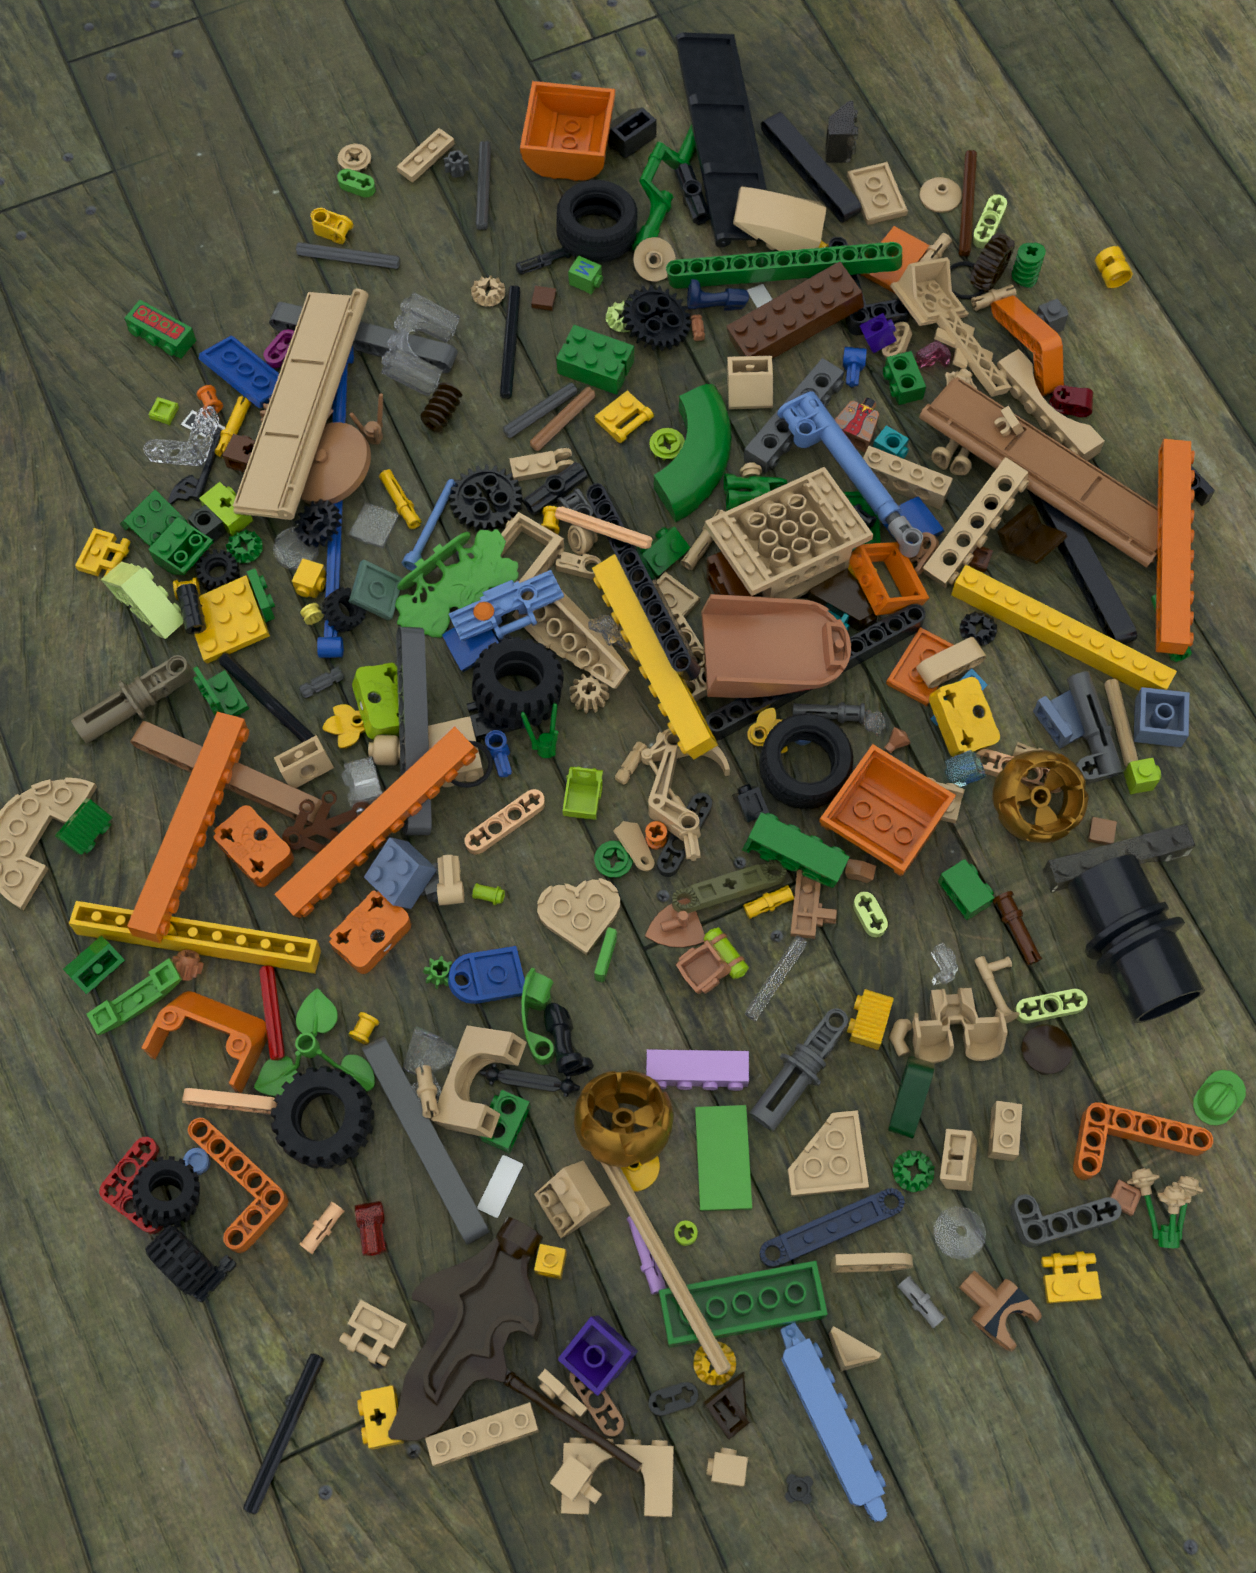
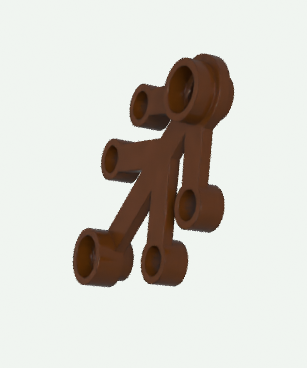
M327 790L322 795V804L314 824L304 828L308 815L315 808L312 800L305 799L299 805L300 812L295 824L285 829L282 834V840L292 850L305 847L319 853L329 843L321 844L308 837L318 834L333 840L340 832L331 828L356 819L359 816L357 808L362 807L366 809L371 804L366 800H359L355 802L351 810L326 819L331 806L337 800L336 793L332 790ZM331 794L334 800L332 802L326 801L325 795ZM304 803L311 805L310 811L303 809ZM291 834L298 836L297 842L291 841Z

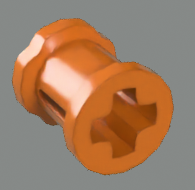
M205 385L197 391L196 395L203 402V409L206 414L214 415L223 409V403L218 400L214 386Z
M659 821L649 823L645 830V840L648 847L654 850L663 848L667 842L666 826Z

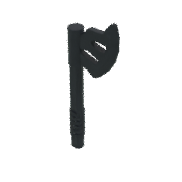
M217 429L200 478L197 480L193 475H189L179 481L171 491L169 497L171 505L177 500L188 501L190 498L200 501L199 498L204 493L209 474L217 456L214 451L221 439L220 433L222 430ZM190 484L196 488H189L186 485Z

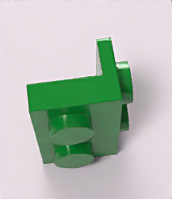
M675 526L661 528L654 534L656 538L652 541V546L649 549L640 548L655 577L663 573L691 548Z
M255 568L247 571L265 622L275 619L271 609L275 607L271 594H265L264 589H267L268 586L264 576H258Z

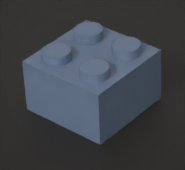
M1141 687L1135 698L1134 742L1182 747L1189 736L1190 693Z
M389 837L364 878L393 906L411 909L437 868L408 841Z

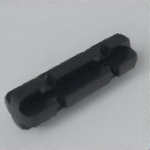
M225 1255L219 1261L220 1265L214 1267L215 1273L193 1294V1297L199 1302H204L209 1296L208 1293L210 1291L213 1292L227 1277L226 1273L228 1271L231 1272L236 1267L237 1263L230 1256Z

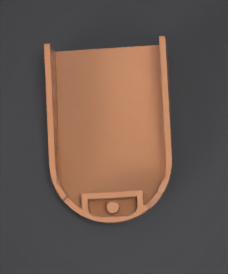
M710 594L701 611L707 697H766L829 685L842 674L849 662L851 642L848 631L840 619L837 620L828 612L829 609L814 601Z

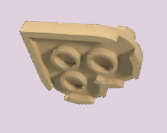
M599 878V880L592 879L587 882L585 880L577 887L569 884L549 886L541 893L538 899L537 913L540 921L547 929L587 956L616 918L620 910L621 901L617 888L611 882Z

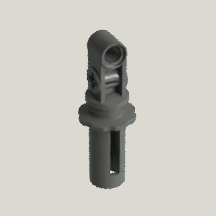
M838 1008L829 1010L818 1026L809 1034L803 1045L798 1043L791 1056L781 1054L780 1059L783 1061L784 1067L749 1112L750 1116L766 1129L772 1132L775 1131L808 1085L819 1086L821 1084L816 1075L820 1069L823 1070L826 1063L824 1059L831 1053L847 1028L848 1017L843 1010ZM833 1017H838L842 1020L843 1025L838 1028L832 1027L829 1024V1020ZM794 1073L798 1074L799 1078L773 1112L768 1109L792 1075Z

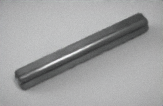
M572 382L568 383L503 427L504 434L508 438L513 437L576 395V386Z

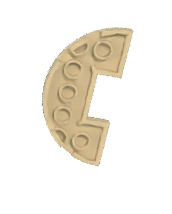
M65 778L64 780L55 781L45 780L31 785L32 788L21 795H15L0 810V893L14 906L24 911L48 871L46 865L29 857L52 818L65 824L85 799L92 797L97 788L95 783L78 778Z

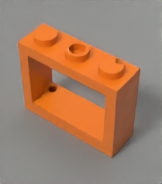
M898 542L862 544L851 553L849 564L875 615L894 614L911 604L923 606L929 599L909 558L900 553ZM884 561L902 597H889L872 562Z

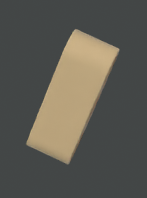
M970 637L925 659L916 667V670L927 687L934 688L980 665L987 656L976 639Z

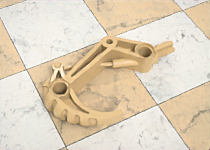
M666 729L658 733L656 743L651 748H646L641 753L642 762L645 765H650L656 774L648 799V814L651 819L662 822L668 831L684 841L686 859L696 861V858H701L698 838L701 836L699 817L694 812L688 810L680 797L675 796L671 790L677 759L690 755L688 753L684 755L678 744L671 745V743L679 742L680 739L678 735L674 736L670 729ZM718 746L702 755L716 761L723 769L725 776L730 775L728 761ZM661 761L659 769L654 762ZM686 825H691V826H693V827H692V828H685L684 826H686Z

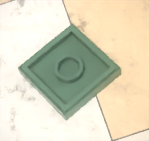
M363 559L358 567L349 602L389 621L393 618L396 599L400 592L397 586L403 578Z

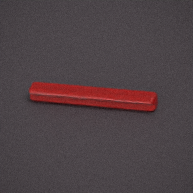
M265 965L260 968L259 973L269 1054L271 1060L278 1061L285 1057L275 972L273 966Z

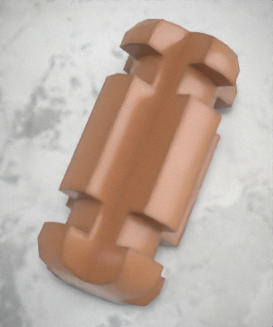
M700 314L691 316L693 339L695 341H702L705 339L702 316Z

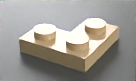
M546 1369L538 1376L542 1383L539 1386L541 1390L552 1400L555 1397L560 1399L564 1403L561 1406L562 1409L574 1417L577 1415L582 1418L588 1411L587 1407L574 1397Z

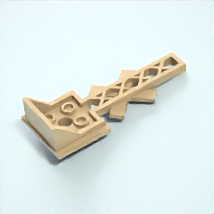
M946 257L909 264L899 282H893L890 287L918 325L923 326L937 323L940 328L936 329L934 339L956 349L953 364L964 369L968 365L991 397L1008 393L1011 386L992 362L993 352L982 348L973 337L974 327L963 323L960 319L967 317L969 313L952 292L950 260Z

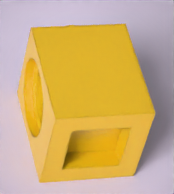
M540 1244L534 1268L535 1274L562 1280L567 1256L566 1249Z

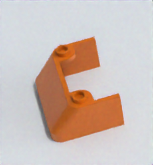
M192 991L180 994L159 1012L141 1048L150 1058L156 1060L169 1032L179 1029L185 1018L228 1034L230 1036L226 1042V1050L232 1058L239 1060L229 1084L236 1093L242 1094L268 1040L266 1022L258 1017Z

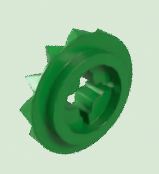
M245 529L243 532L236 531L235 535L229 537L226 549L227 552L232 554V557H235L236 562L249 563L260 556L263 550V543L255 531L250 532ZM241 541L247 544V552L241 547Z
M620 841L605 842L595 853V867L601 875L603 874L609 878H621L622 875L629 873L633 865L632 858ZM616 852L617 860H620V862H616L615 866L611 868L610 861L607 859L612 858Z
M908 1150L900 1154L895 1160L893 1176L897 1184L904 1190L920 1192L932 1183L934 1179V1165L930 1158L921 1153V1151ZM917 1161V1170L921 1171V1174H916L911 1181V1172L907 1170V1167H912Z

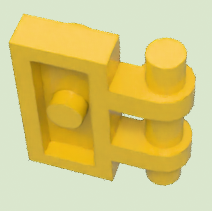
M94 528L75 567L78 571L99 576L101 570L104 569L107 570L106 575L122 562L123 558L127 557L131 541L122 538L120 544L115 543L117 539L115 534ZM110 552L115 553L112 561L107 560Z
M1077 1251L1073 1255L1052 1253L1051 1256L1041 1257L1042 1267H1052L1053 1275L1043 1276L1047 1304L1100 1300L1102 1298L1097 1271L1087 1272L1086 1264L1096 1263L1095 1253L1085 1254L1084 1251ZM1062 1266H1076L1077 1273L1063 1274Z

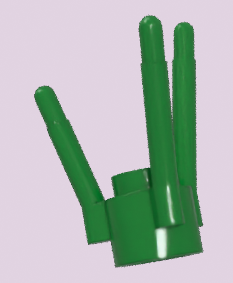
M556 703L552 706L549 733L541 734L537 740L525 712H521L523 723L531 740L532 749L537 750L538 755L542 758H551L556 755L559 733L558 730H555Z

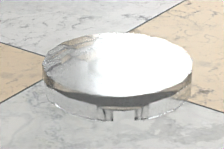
M297 527L283 530L277 535L273 546L277 562L290 570H297L302 558L314 562L319 554V545L317 548H314L312 545L308 547L297 538L298 534L294 531Z

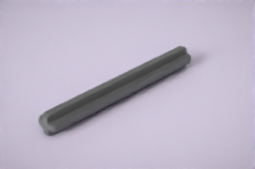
M481 141L479 143L476 228L478 230H486L488 228L491 143L489 141Z
M298 242L296 247L297 254L302 256L395 269L399 268L400 257L396 255Z

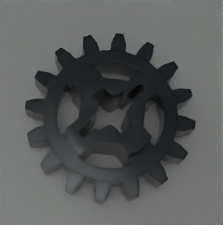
M319 499L318 504L311 501L310 507L304 506V513H298L301 518L295 521V524L299 527L295 528L294 531L298 534L297 538L308 547L312 545L314 548H317L319 544L325 546L326 540L333 541L331 537L333 534L338 535L339 532L336 528L342 526L338 521L342 518V515L338 513L340 510L329 500L323 501Z

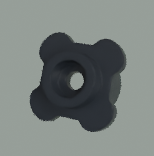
M790 1474L786 1478L788 1492L785 1494V1499L789 1503L802 1501L803 1504H809L812 1501V1496L810 1495L811 1486L813 1485L812 1478L810 1476H805L804 1478L796 1477L794 1474ZM798 1486L802 1488L801 1492L796 1490Z

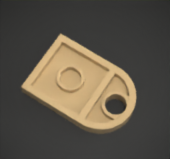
M907 1253L835 1254L830 1262L831 1273L898 1271L913 1267V1257Z

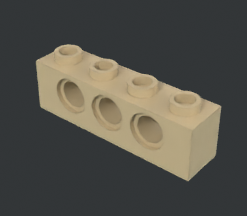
M868 446L863 459L886 489L911 499L919 496L924 504L939 510L942 509L949 494L953 478Z
M527 1403L429 1436L425 1440L432 1466L438 1467L540 1431L531 1403Z

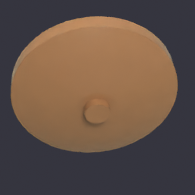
M341 422L325 424L300 498L302 501L311 505V501L318 504L319 499H322L323 501L329 500L332 504H335L347 498L360 486L370 467L371 450L368 441L358 429Z

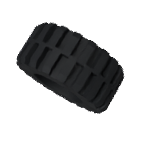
M514 637L513 640L505 638L501 639L498 644L496 642L490 644L488 649H484L479 654V658L476 659L474 664L472 697L476 702V707L480 712L484 711L483 715L487 719H494V723L500 726L505 724L508 725V728L515 729V726H521V729H524L525 725L521 712H525L530 725L537 726L541 724L542 719L546 721L551 717L553 704L556 703L558 708L561 699L564 673L561 670L562 665L560 661L555 659L556 655L551 650H546L545 645L541 643L536 644L534 640L528 638L527 641L521 640V637ZM507 675H522L535 682L537 687L528 691H513L502 686L498 680Z
M320 1066V1069L310 1067L306 1068L305 1074L300 1072L292 1076L294 1081L290 1084L286 1081L281 1086L284 1092L282 1095L276 1094L274 1101L277 1103L276 1108H271V1117L274 1118L271 1128L277 1135L275 1140L290 1157L312 1168L322 1167L324 1169H331L335 1164L339 1166L346 1164V1159L349 1157L354 1159L359 1155L357 1150L361 1146L365 1148L368 1143L366 1139L367 1134H372L374 1127L371 1125V1120L374 1119V1111L371 1109L372 1101L366 1094V1090L351 1075L338 1068L331 1069L329 1066ZM334 1095L342 1101L345 1107V1117L342 1126L332 1137L326 1140L314 1141L309 1139L303 1133L301 1127L302 1114L306 1106L319 1096Z

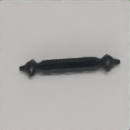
M492 1064L488 1069L480 1071V1075L486 1077L491 1085H494V1082L499 1080L507 1085L551 1092L561 1090L565 1097H568L573 1091L580 1090V1086L571 1080V1076H567L566 1079L561 1081L555 1076L511 1069L499 1071L496 1068V1064Z

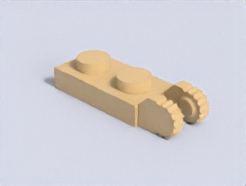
M560 448L554 452L549 451L510 458L513 480L523 481L557 475L574 463L570 459L563 460L572 455L571 449Z

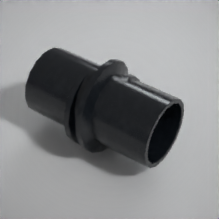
M1123 855L1100 863L1083 872L1069 883L1068 890L1092 937V940L1086 945L1085 953L1092 960H1098L1096 968L1099 973L1111 975L1134 1023L1146 1022L1173 1012L1196 1000L1205 992L1176 935V932L1185 924L1183 918L1167 917L1166 912L1169 910L1167 903L1159 902L1135 855Z

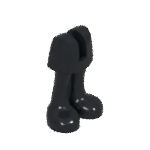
M549 1003L544 1009L546 1031L550 1032L554 1037L558 1072L564 1073L565 1076H576L590 1071L594 1067L592 1060L589 1057H583L581 1053L574 1052L571 1031L574 1028L568 1010L559 1004Z

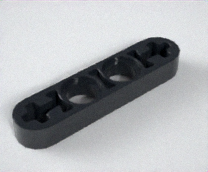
M705 793L695 794L687 806L688 810L696 813L697 803L706 802V807H702L699 811L700 830L712 810V799ZM671 834L657 860V870L665 877L675 875L686 857L685 848L682 850L673 848L672 843L679 839L674 834ZM671 854L674 855V858L672 859L673 868L668 867L667 869H664V864L662 862L667 863L671 857Z

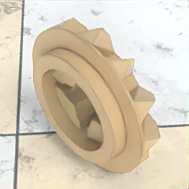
M350 144L340 150L338 162L342 169H352L359 172L361 169L366 170L367 165L371 164V153L364 145ZM351 157L354 158V159H357V158H358L359 161H355V160L351 161Z
M491 275L489 278L481 276L479 281H474V285L471 287V295L473 300L479 305L494 306L505 297L504 283L500 282L499 277L494 279ZM488 286H490L491 290L489 291L488 296H486L485 290Z

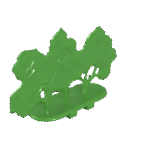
M498 529L492 532L480 530L476 534L474 545L471 548H463L471 537L470 532H464L445 546L439 544L433 548L435 553L427 560L421 558L414 564L417 567L406 575L397 586L398 590H406L417 583L414 595L405 594L396 599L395 607L400 614L397 624L401 627H420L424 629L425 635L428 634L431 637L441 638L449 626L450 608H463L479 601L480 597L483 596L482 592L489 590L490 587L499 586L510 580L515 582L519 574L517 572L518 563L510 558L501 557L506 540ZM458 551L460 561L456 564L445 566L443 562ZM472 553L474 558L471 559L467 554ZM439 567L443 572L442 579L435 584L426 583L424 577ZM428 587H433L434 591H429ZM422 588H425L427 600L422 603L420 593L422 594L424 592ZM414 597L417 598V603L415 604L412 602Z

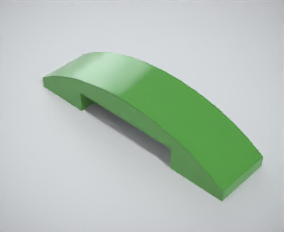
M170 958L150 970V976L113 1001L106 1000L87 1013L97 1035L115 1029L140 1015L164 998L180 983L182 978Z

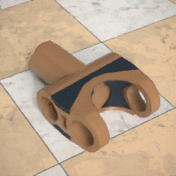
M974 1270L959 1287L980 1307L971 1317L974 1325L989 1339L1010 1352L1017 1345L1010 1338L1006 1328V1318L1008 1315L1018 1313L1024 1317L1027 1316L1036 1323L1042 1318L1040 1311L1029 1297L1008 1279H1004L997 1289H994Z

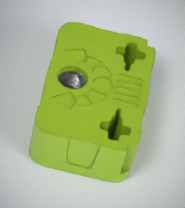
M386 663L358 668L352 682V688L367 736L373 740L377 735L399 736L397 666L395 663Z

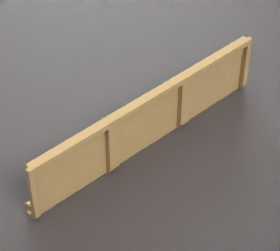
M354 289L351 296L308 292L233 504L235 514L287 520L294 519L369 297L366 291Z

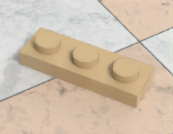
M438 128L397 165V172L413 183L455 145L454 138Z

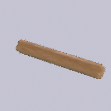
M586 387L530 440V446L535 451H539L595 398L594 390Z

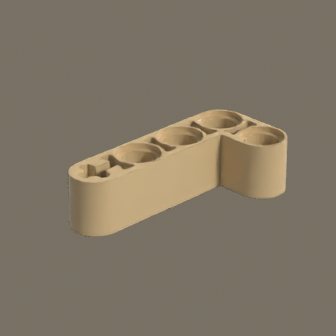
M671 608L685 638L689 641V646L695 657L701 660V663H699L701 669L699 676L692 681L685 680L687 686L693 690L692 695L695 701L707 696V685L702 679L706 677L704 648L682 613L677 609Z

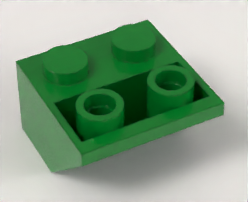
M177 517L148 550L154 563L174 575H185L214 541Z

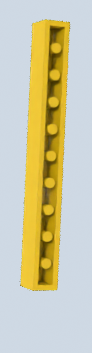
M614 554L594 566L592 570L596 576L593 580L600 590L603 589L605 594L602 595V598L608 607H612L614 612L611 615L616 624H621L623 630L620 633L626 643L630 642L632 648L629 650L636 661H640L642 666L639 667V670L645 679H649L651 684L648 687L655 698H659L661 703L658 704V707L664 717L668 716L670 722L667 724L673 735H678L680 741L677 744L684 755L688 753L693 759H696L718 746L685 680L672 668L616 555Z
M968 565L964 566L955 581L952 596L1140 691L1141 687L1167 690L1177 672Z
M80 901L75 902L69 925L76 935L99 938L102 935L107 940L180 952L182 950H193L199 955L314 974L316 973L321 954L318 941L314 939L171 916L169 921L170 930L168 934L163 936L161 943L132 936L127 925L134 910Z

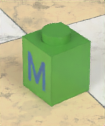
M581 256L577 257L568 271L569 285L589 294H592L596 287L599 288L603 281L601 265Z

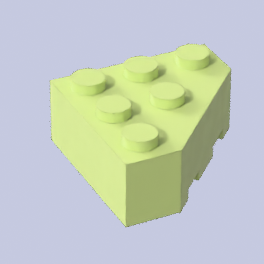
M120 562L101 579L102 582L120 602L127 606L131 605L130 611L142 622L144 621L149 626L153 625L151 630L157 636L166 639L183 624L180 607L176 603L172 604L167 599L169 594L161 585L157 587L152 581L154 576L147 568L144 567L142 569L139 565L134 566L132 563Z

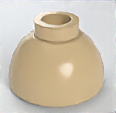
M572 524L568 530L569 546L577 555L587 553L598 540L597 532Z

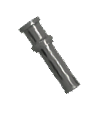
M845 702L838 703V705L793 703V715L811 713L823 716L825 719H837V722L840 723L855 721L864 724L865 703L860 705H845Z

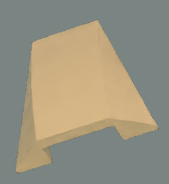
M741 187L733 224L756 240L760 238L766 242V246L772 251L774 249L787 251L818 248L821 243L826 207L819 201Z

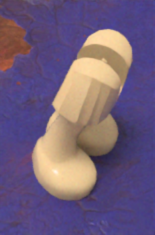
M950 439L946 448H935L931 454L932 461L939 468L947 469L959 444ZM964 447L961 448L958 456L955 457L950 466L952 474L966 475L972 468V463L968 459L970 451Z

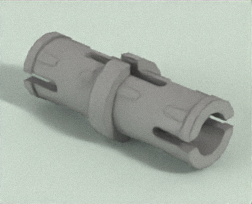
M910 1275L897 1286L913 1304L912 1308L915 1311L918 1310L932 1328L946 1318L929 1299L931 1296L928 1293L925 1294Z

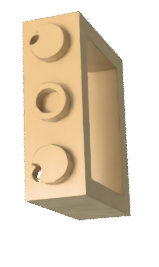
M520 512L507 522L505 530L501 533L506 540L501 557L521 532L529 535L546 547L519 583L547 572L559 557L560 549H564V538ZM528 592L523 593L521 597L524 599Z

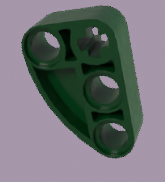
M909 1056L888 1131L908 1138H914L933 1077L934 1063Z

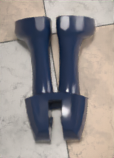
M691 279L690 285H688V309L724 306V311L741 310L749 300V293L745 289L726 288L724 292L707 293L701 290L697 279Z

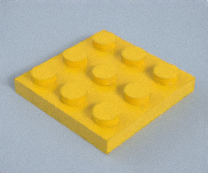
M247 575L199 596L203 615L205 616L206 630L194 635L203 661L206 664L217 660L223 653L231 654L270 636L252 584Z

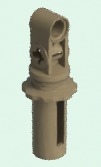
M179 655L173 656L161 665L152 668L143 676H137L131 684L127 685L122 680L118 681L121 690L75 717L71 722L84 742L88 744L128 718L136 715V713L142 719L146 718L144 709L149 707V705H156V701L168 696L180 686L191 681L194 675L193 669L184 657ZM184 667L182 671L176 673L179 668Z

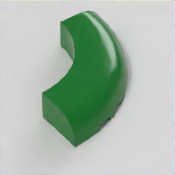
M704 384L679 396V412L686 426V439L676 458L667 467L654 474V490L675 523L698 509V506L706 498L711 496L712 491L724 476L730 457L732 441L730 419L723 398L717 387L713 384Z

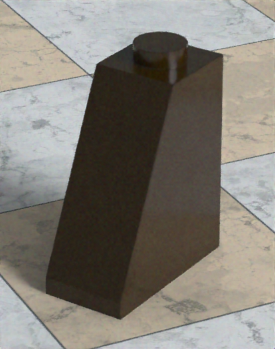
M848 568L809 590L807 600L827 607L829 611L840 617L844 614L849 615L847 624L857 631L864 627L868 628L877 621L878 615H875L861 585Z

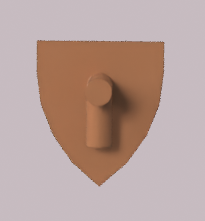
M687 898L679 900V904L682 903V905L690 902ZM670 904L654 918L645 937L657 944L684 948L704 943L703 938L705 934L696 911L691 913L680 911L678 913Z

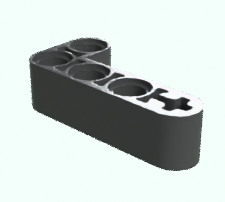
M1020 1195L1010 1206V1214L1019 1239L1023 1245L1029 1248L1107 1226L1117 1220L1122 1211L1119 1202L1110 1197L1043 1217L1037 1201L1031 1195ZM1023 1202L1027 1204L1030 1209L1029 1214H1022L1018 1209V1203ZM1103 1208L1111 1210L1110 1215L1105 1213L1098 1217L1096 1216V1213L1100 1212ZM1077 1213L1086 1215L1088 1219L1087 1225L1078 1222ZM1053 1220L1062 1223L1063 1232L1059 1233L1053 1229ZM1028 1228L1037 1230L1039 1233L1038 1240H1033L1028 1236Z

